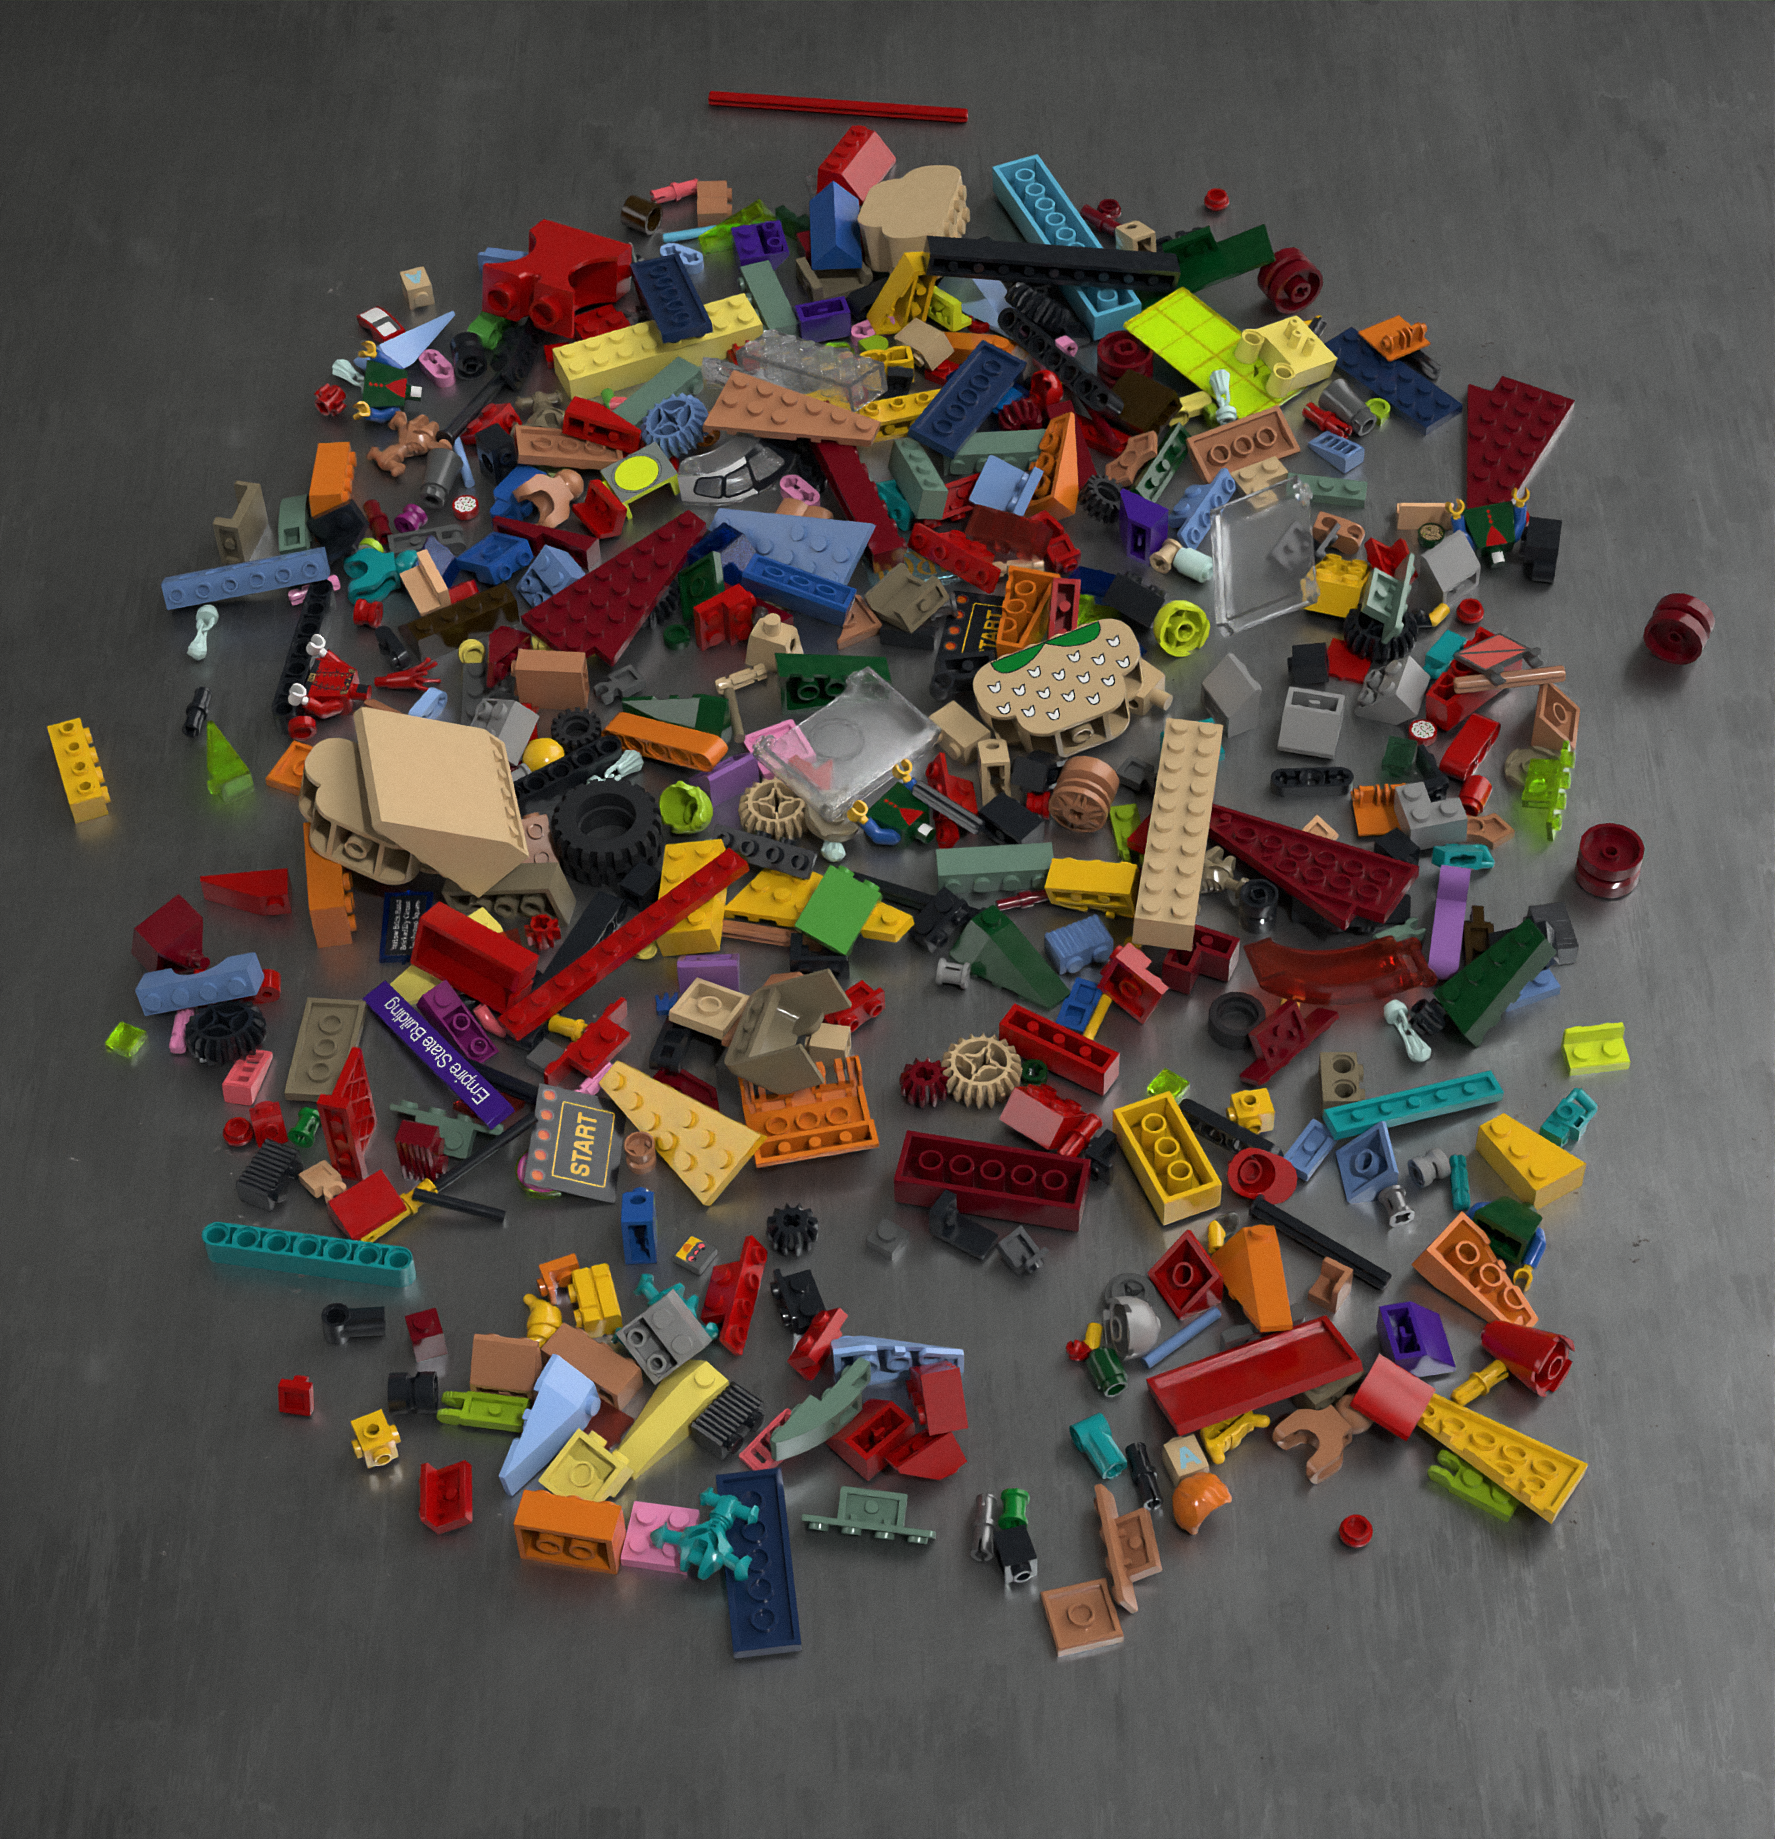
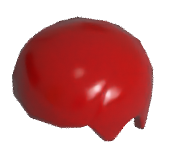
M1043 369L1033 373L1031 378L1032 388L1029 393L1036 397L1037 401L1035 404L1040 408V411L1045 412L1047 405L1059 403L1062 400V383L1057 375L1050 370Z

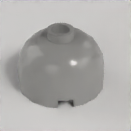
M1135 1296L1109 1298L1106 1303H1111L1110 1308L1104 1309L1102 1314L1105 1344L1112 1341L1120 1361H1129L1145 1356L1153 1348L1160 1333L1161 1323L1159 1317L1155 1315L1147 1302Z

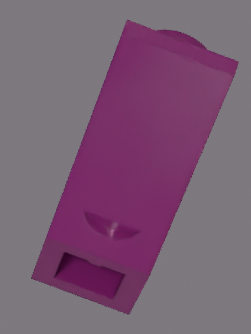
M444 980L421 996L416 1004L417 1008L428 1023L460 1055L479 1063H484L499 1052L447 980Z

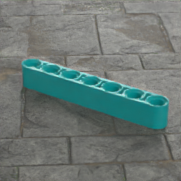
M224 1222L210 1223L202 1231V1240L207 1256L216 1263L397 1288L410 1286L416 1279V1269L412 1253L409 1249L401 1246Z

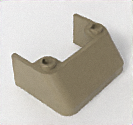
M828 968L763 986L750 995L724 1060L732 1074L778 1095H788L794 1091L824 1083L825 1079L801 1043L795 1044L798 1036L811 1035L818 1031L826 1014L845 1010L852 1006V1003L831 970Z

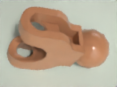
M565 469L558 471L553 478L545 474H536L512 491V494L518 502L529 500L537 506L540 512V519L536 525L554 528L569 517V503L581 496L584 491V483L582 477L576 471Z
M1356 1393L1342 1396L1336 1403L1335 1408L1329 1405L1323 1410L1298 1409L1280 1422L1274 1430L1272 1439L1282 1449L1288 1450L1300 1443L1310 1444L1317 1449L1306 1464V1477L1314 1484L1321 1483L1340 1470L1343 1463V1451L1352 1442V1434L1359 1435L1366 1432L1374 1422L1349 1406Z

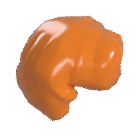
M1200 1472L1187 1477L1179 1483L1172 1495L1173 1514L1180 1528L1187 1530L1190 1535H1196L1203 1520L1219 1506L1231 1503L1232 1496L1226 1485L1212 1473Z

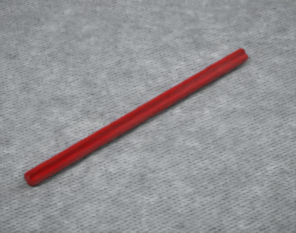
M710 91L708 95L709 105L958 123H966L968 121V109L723 91Z

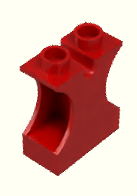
M543 219L529 230L528 255L514 261L485 263L483 265L482 311L516 322L523 317L530 316L536 328L572 339L574 337V317L577 309L596 303L617 302L630 291L632 245Z

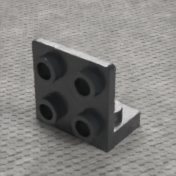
M353 498L309 518L306 523L321 544L320 547H325L329 566L339 557L345 556L347 558L355 554L359 549L360 542L365 538V532L370 525Z

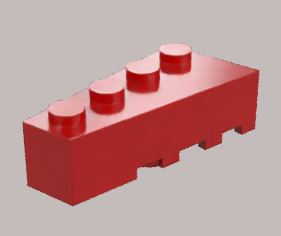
M1479 626L1475 631V637L1472 641L1468 640L1463 649L1495 634ZM1453 659L1448 671L1443 672L1426 693V720L1433 722L1445 731H1449L1503 689L1456 694L1453 688V679L1455 677L1479 675L1481 673ZM1522 659L1504 667V672L1522 670Z

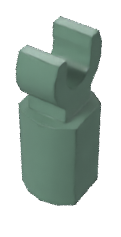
M1412 917L1403 926L1397 925L1373 935L1372 944L1378 954L1381 955L1406 945L1408 941L1419 942L1423 940L1426 929L1413 930L1417 927L1418 919L1417 917Z

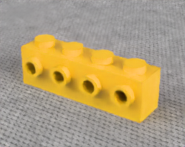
M941 389L857 404V413L881 422L880 430L873 443L907 437L910 426Z
M80 717L47 726L75 824L109 815L106 803L111 802L107 786H100V783H104L105 780L101 766H94V764L99 763L95 746L90 748L88 744L93 743L89 727L83 728Z

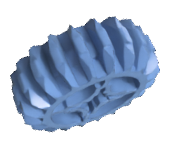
M681 393L678 397L672 394L669 399L663 397L661 403H654L655 407L647 410L648 416L642 418L643 424L640 426L642 440L646 446L656 441L668 459L672 456L679 458L681 453L688 455V450L692 448L697 449L696 444L704 442L703 436L709 433L703 432V424L709 413L703 403L691 394L686 396L684 393Z

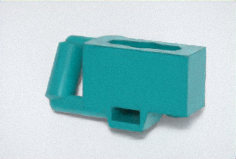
M1448 629L1425 656V666L1422 669L1430 676V680H1437L1443 672L1448 671L1450 663L1454 659L1453 654L1463 650L1467 638Z
M1456 843L1445 844V846H1433L1431 863L1440 868L1441 865L1478 870L1493 868L1495 861L1486 845H1460Z
M1574 1088L1566 1098L1561 1100L1559 1105L1542 1124L1539 1135L1560 1148L1567 1143L1568 1139L1578 1141L1585 1133L1589 1121L1597 1113L1598 1104L1582 1088ZM1576 1099L1582 1107L1576 1105L1573 1101Z

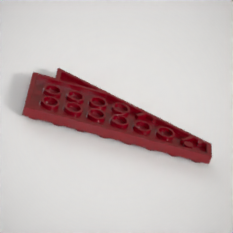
M1505 376L1500 378L1492 391L1469 384L1467 389L1466 509L1507 501L1514 503L1515 499L1512 497V490L1515 487L1517 488L1516 496L1518 497L1572 412L1575 400Z
M688 509L521 616L522 625L553 651L585 652L586 659L596 654L613 667L706 533V522Z
M1217 804L1212 805L1208 833L1211 839L1283 888L1288 895L1296 897L1341 930H1346L1356 915L1384 924L1419 876L1420 866Z

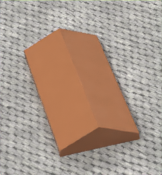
M1279 405L1185 440L1193 469L1205 484H1211L1221 468H1227L1229 473L1274 456L1281 460L1301 451Z

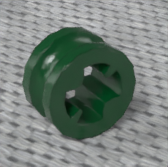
M1030 1059L1021 1065L1022 1074L1020 1080L1023 1086L1028 1084L1037 1086L1041 1085V1083H1047L1048 1069L1044 1062ZM1035 1072V1075L1039 1073V1076L1033 1077V1074L1029 1076V1073Z

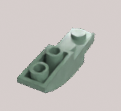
M308 494L281 500L278 520L279 552L281 555L311 549L310 541H313L312 531L306 524L308 519L311 518Z
M859 1357L852 1366L848 1365L844 1368L839 1381L833 1388H827L820 1400L809 1395L802 1404L798 1403L793 1408L788 1421L783 1426H778L770 1437L771 1458L775 1461H780L806 1452L825 1442L850 1423L862 1410V1391L871 1381L870 1362Z

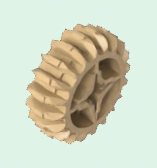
M774 775L772 780H767L763 777L762 783L753 781L752 788H745L744 795L740 796L738 808L740 824L748 833L754 834L755 830H760L772 834L771 839L779 841L780 837L791 840L792 837L801 839L802 832H809V828L805 823L804 812L806 805L813 795L808 791L806 784L800 785L797 779L790 782L787 775L783 779H778Z
M984 1032L980 1037H974L970 1033L968 1040L959 1037L957 1044L950 1043V1047L947 1052H944L941 1067H947L943 1071V1075L949 1077L946 1084L948 1095H954L956 1102L964 1100L967 1107L972 1103H976L980 1109L982 1104L987 1103L992 1108L994 1101L1003 1104L1005 1096L1010 1097L1014 1087H1019L1022 1074L1021 1058L1016 1054L1014 1046H1008L1006 1039L998 1041L996 1034L991 1038H987Z

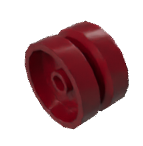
M1295 247L1284 248L1274 253L1275 262L1260 268L1257 284L1280 312L1293 314L1304 310L1315 301L1323 286V275L1300 249Z
M1128 330L1109 333L1100 340L1097 346V378L1110 389L1114 387L1117 380L1128 369L1153 380L1154 351Z
M1672 593L1664 596L1657 603L1653 615L1644 629L1643 638L1647 648L1653 655L1671 664L1686 665L1695 662L1701 656L1706 646V641L1713 632L1715 625L1713 612L1704 602L1685 593Z
M1604 823L1589 828L1581 836L1575 867L1577 882L1584 890L1598 897L1617 898L1632 892L1638 885L1645 851L1642 839L1635 831L1620 824Z

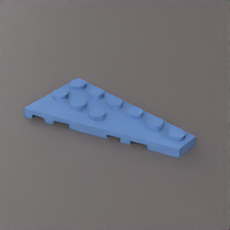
M718 508L708 530L720 534L722 540L752 555L756 553L847 586L876 525L863 522Z

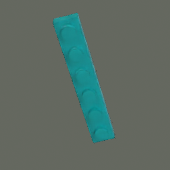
M1490 1070L1324 1109L1322 1118L1334 1140L1362 1134L1380 1121H1384L1387 1128L1502 1101L1504 1091Z

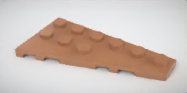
M733 370L703 424V432L712 433V430L727 431L729 435L745 432L752 433L754 437L796 440V437L811 438V442L821 443V439L834 440L840 445L871 447L880 430L881 422Z

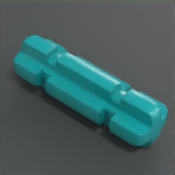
M1453 1154L1449 1158L1453 1208L1456 1211H1466L1470 1208L1471 1203L1470 1194L1468 1193L1469 1182L1466 1157L1462 1154Z

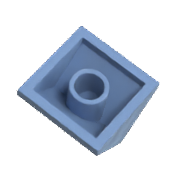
M1380 1121L1335 1151L1347 1202L1354 1204L1379 1201L1378 1195L1383 1189L1397 1185L1399 1172L1387 1125L1384 1121Z

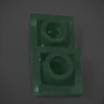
M784 205L775 208L776 220H780L783 232L789 238L797 241L796 233L810 230V218L806 214L797 217L794 212L788 210Z

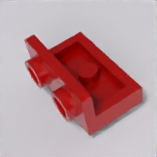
M510 402L496 405L491 403L481 410L482 414L477 419L471 421L466 426L467 430L460 438L465 445L476 444L475 433L495 423H498L510 435L513 422L522 425V421Z
M599 479L590 480L585 502L573 504L571 508L573 513L597 538L606 539L621 535L627 508Z
M1372 537L1364 543L1367 560L1374 569L1375 567L1392 577L1395 576L1397 566L1410 553L1406 541L1402 538H1399L1390 547ZM1416 568L1409 584H1412L1418 578Z
M861 980L844 991L852 1003L851 1008L826 1014L822 1023L850 1026L851 1033L854 1032L861 1024L870 1018L877 1017L885 1009V991L881 987L873 990L867 983Z
M840 1307L819 1312L813 1318L808 1330L798 1341L794 1351L787 1360L806 1381H812L831 1353L830 1343L832 1340L842 1336V1332L839 1329L848 1315Z
M463 1460L437 1470L428 1462L421 1464L419 1478L420 1507L418 1513L422 1523L438 1535L471 1524L472 1465Z

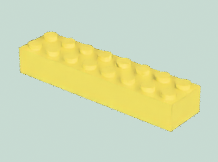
M745 293L703 305L712 322V333L698 338L682 339L677 343L663 344L653 320L638 323L552 349L555 373L570 401H572L574 396L591 399L601 396V392L607 388L612 389L614 392L648 382L678 356L699 367L705 365L704 357L726 359L727 350L732 349V345L735 343L738 347L746 345L745 340L750 341L754 350L763 348V324Z

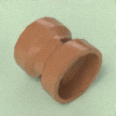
M634 1132L627 1136L624 1141V1151L628 1169L635 1174L651 1172L657 1164L653 1137L646 1132Z

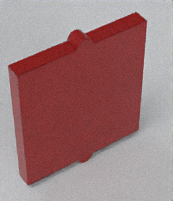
M1332 638L1327 650L1330 661L1329 676L1338 678L1339 681L1347 680L1363 684L1372 664L1371 657L1368 656L1362 660L1361 653L1353 655L1352 648H1347L1346 641Z

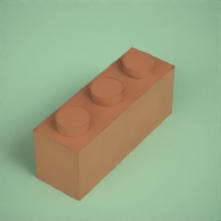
M564 1322L540 1349L543 1367L546 1366L552 1354L559 1355L594 1382L601 1402L619 1413L643 1386L641 1368L636 1361L628 1357L623 1358L604 1342H596L579 1327L573 1328Z

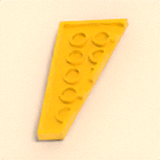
M764 868L725 906L724 917L734 919L736 915L746 916L749 921L759 922L760 919L776 921L777 925L795 928V923L823 876L812 871L810 879L805 880ZM880 902L876 905L860 933L863 938L896 943L914 925L913 916Z
M617 1060L599 1081V1085L638 1130L649 1133L653 1137L657 1152L703 1205L711 1206L768 1138L762 1133L748 1128L746 1125L723 1115V1113L675 1090L667 1084L657 1081L624 1062Z
M1436 1393L1433 1394L1417 1423L1419 1427L1550 1524L1553 1523L1585 1475L1588 1466L1583 1461Z

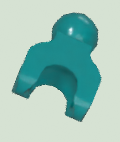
M365 548L358 550L350 557H344L343 566L345 572L352 578H358L351 581L348 585L349 601L354 605L359 598L366 599L369 603L374 601L380 602L392 590L402 588L400 573L419 566L416 554L418 551L405 550L395 558L394 552L381 553L376 549ZM366 591V592L363 593V594H356V593H358V592Z

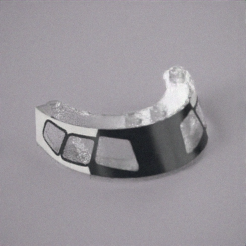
M703 357L701 373L703 378L706 379L708 389L723 390L733 370L753 376L742 367L718 358ZM737 432V435H734L727 443L716 450L685 458L679 466L677 475L682 504L701 506L731 505L741 503L742 498L755 493L758 496L774 487L776 485L775 481L784 473L787 474L793 466L799 450V437H796V440L754 437L752 433Z

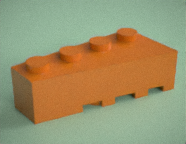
M1009 565L1005 600H1003L1002 617L1000 618L996 639L998 658L1005 654L1020 651L1030 644L1041 642L1048 629L1051 582L1053 577L1061 578L1060 574Z

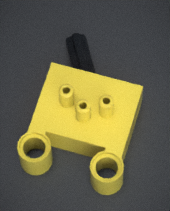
M1295 315L1258 329H1246L1242 332L1235 350V357L1242 363L1252 364L1256 362L1259 356L1267 364L1272 372L1266 384V391L1276 398H1284L1288 392L1330 378L1338 359L1319 339L1327 326V323L1323 321L1324 318L1321 316L1314 318L1309 326Z

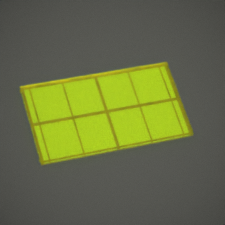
M1183 286L1126 321L1123 325L1126 330L1215 400L1216 395L1209 383V376L1213 371L1225 369L1230 373L1229 406L1236 408L1237 418L1239 419L1276 405L1280 407L1308 387L1305 386L1288 392L1284 398L1271 396L1266 391V384L1272 372L1267 364L1259 356L1256 362L1252 364L1242 363L1235 357V350L1242 332ZM1225 394L1220 395L1226 400Z

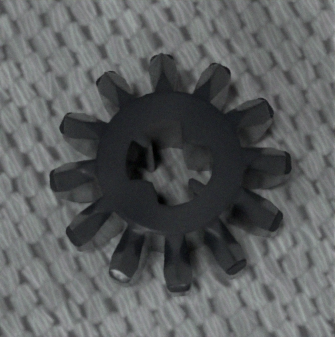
M786 1202L784 1210L775 1208L773 1216H769L767 1219L766 1238L768 1242H771L774 1251L782 1249L785 1257L790 1251H794L797 1256L801 1253V1249L810 1252L812 1243H816L818 1240L819 1222L817 1217H813L811 1208L803 1210L800 1202L795 1208H790Z

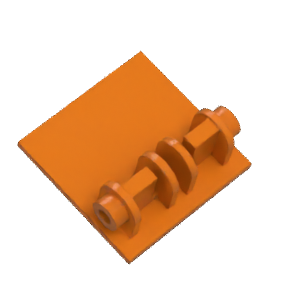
M1400 315L1358 332L1363 339L1389 362L1431 345L1424 337L1427 332L1425 323L1416 322L1411 326Z
M1405 783L1393 784L1390 789L1388 784H1384L1383 789H1380V785L1376 784L1375 790L1374 786L1358 785V788H1354L1350 792L1358 836L1385 835L1396 827L1401 830L1394 811L1395 787L1406 785Z

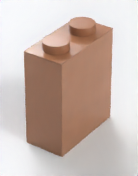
M519 649L517 660H513L511 664V676L516 677L514 695L519 696L520 703H532V707L539 706V709L566 710L570 708L575 711V707H580V711H583L584 708L587 709L590 685L585 652Z

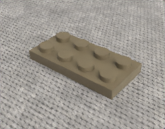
M307 997L284 1091L286 1100L317 1102L320 1094H332L351 1048H359L368 1009L366 1001Z

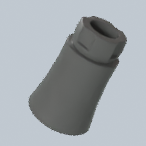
M1337 379L1330 383L1319 397L1318 406L1336 414V418L1352 426L1353 431L1359 436L1368 434L1375 427L1377 417L1352 391L1344 379Z
M435 448L428 452L424 479L420 487V503L424 507L435 510L443 507L453 483L463 467V461L458 454L445 448Z

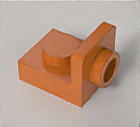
M575 1253L538 1265L541 1278L536 1279L539 1293L541 1297L547 1296L552 1305L557 1304L555 1289L565 1288L568 1284L573 1283L571 1273L573 1270L579 1269V1262Z

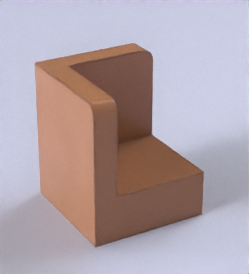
M1325 1257L1322 1261L1321 1274L1308 1292L1307 1300L1336 1314L1351 1292L1353 1269L1329 1257Z

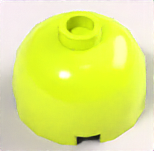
M1175 600L1165 604L1158 611L1153 624L1156 641L1168 654L1175 657L1188 656L1191 653L1187 651L1193 650L1196 647L1200 649L1208 638L1210 622L1206 618L1205 612L1198 605L1187 600Z

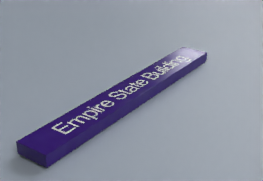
M386 980L362 998L363 1001H366L367 1006L490 1130L494 1129L515 1111L512 1105Z

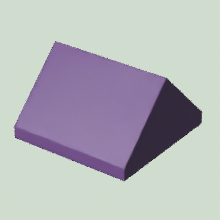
M756 752L735 754L719 762L711 772L702 771L689 778V783L700 787L707 794L714 808L744 792L745 788H752L753 781L759 783L758 757Z
M740 954L680 955L677 960L680 994H684L697 977L739 992Z

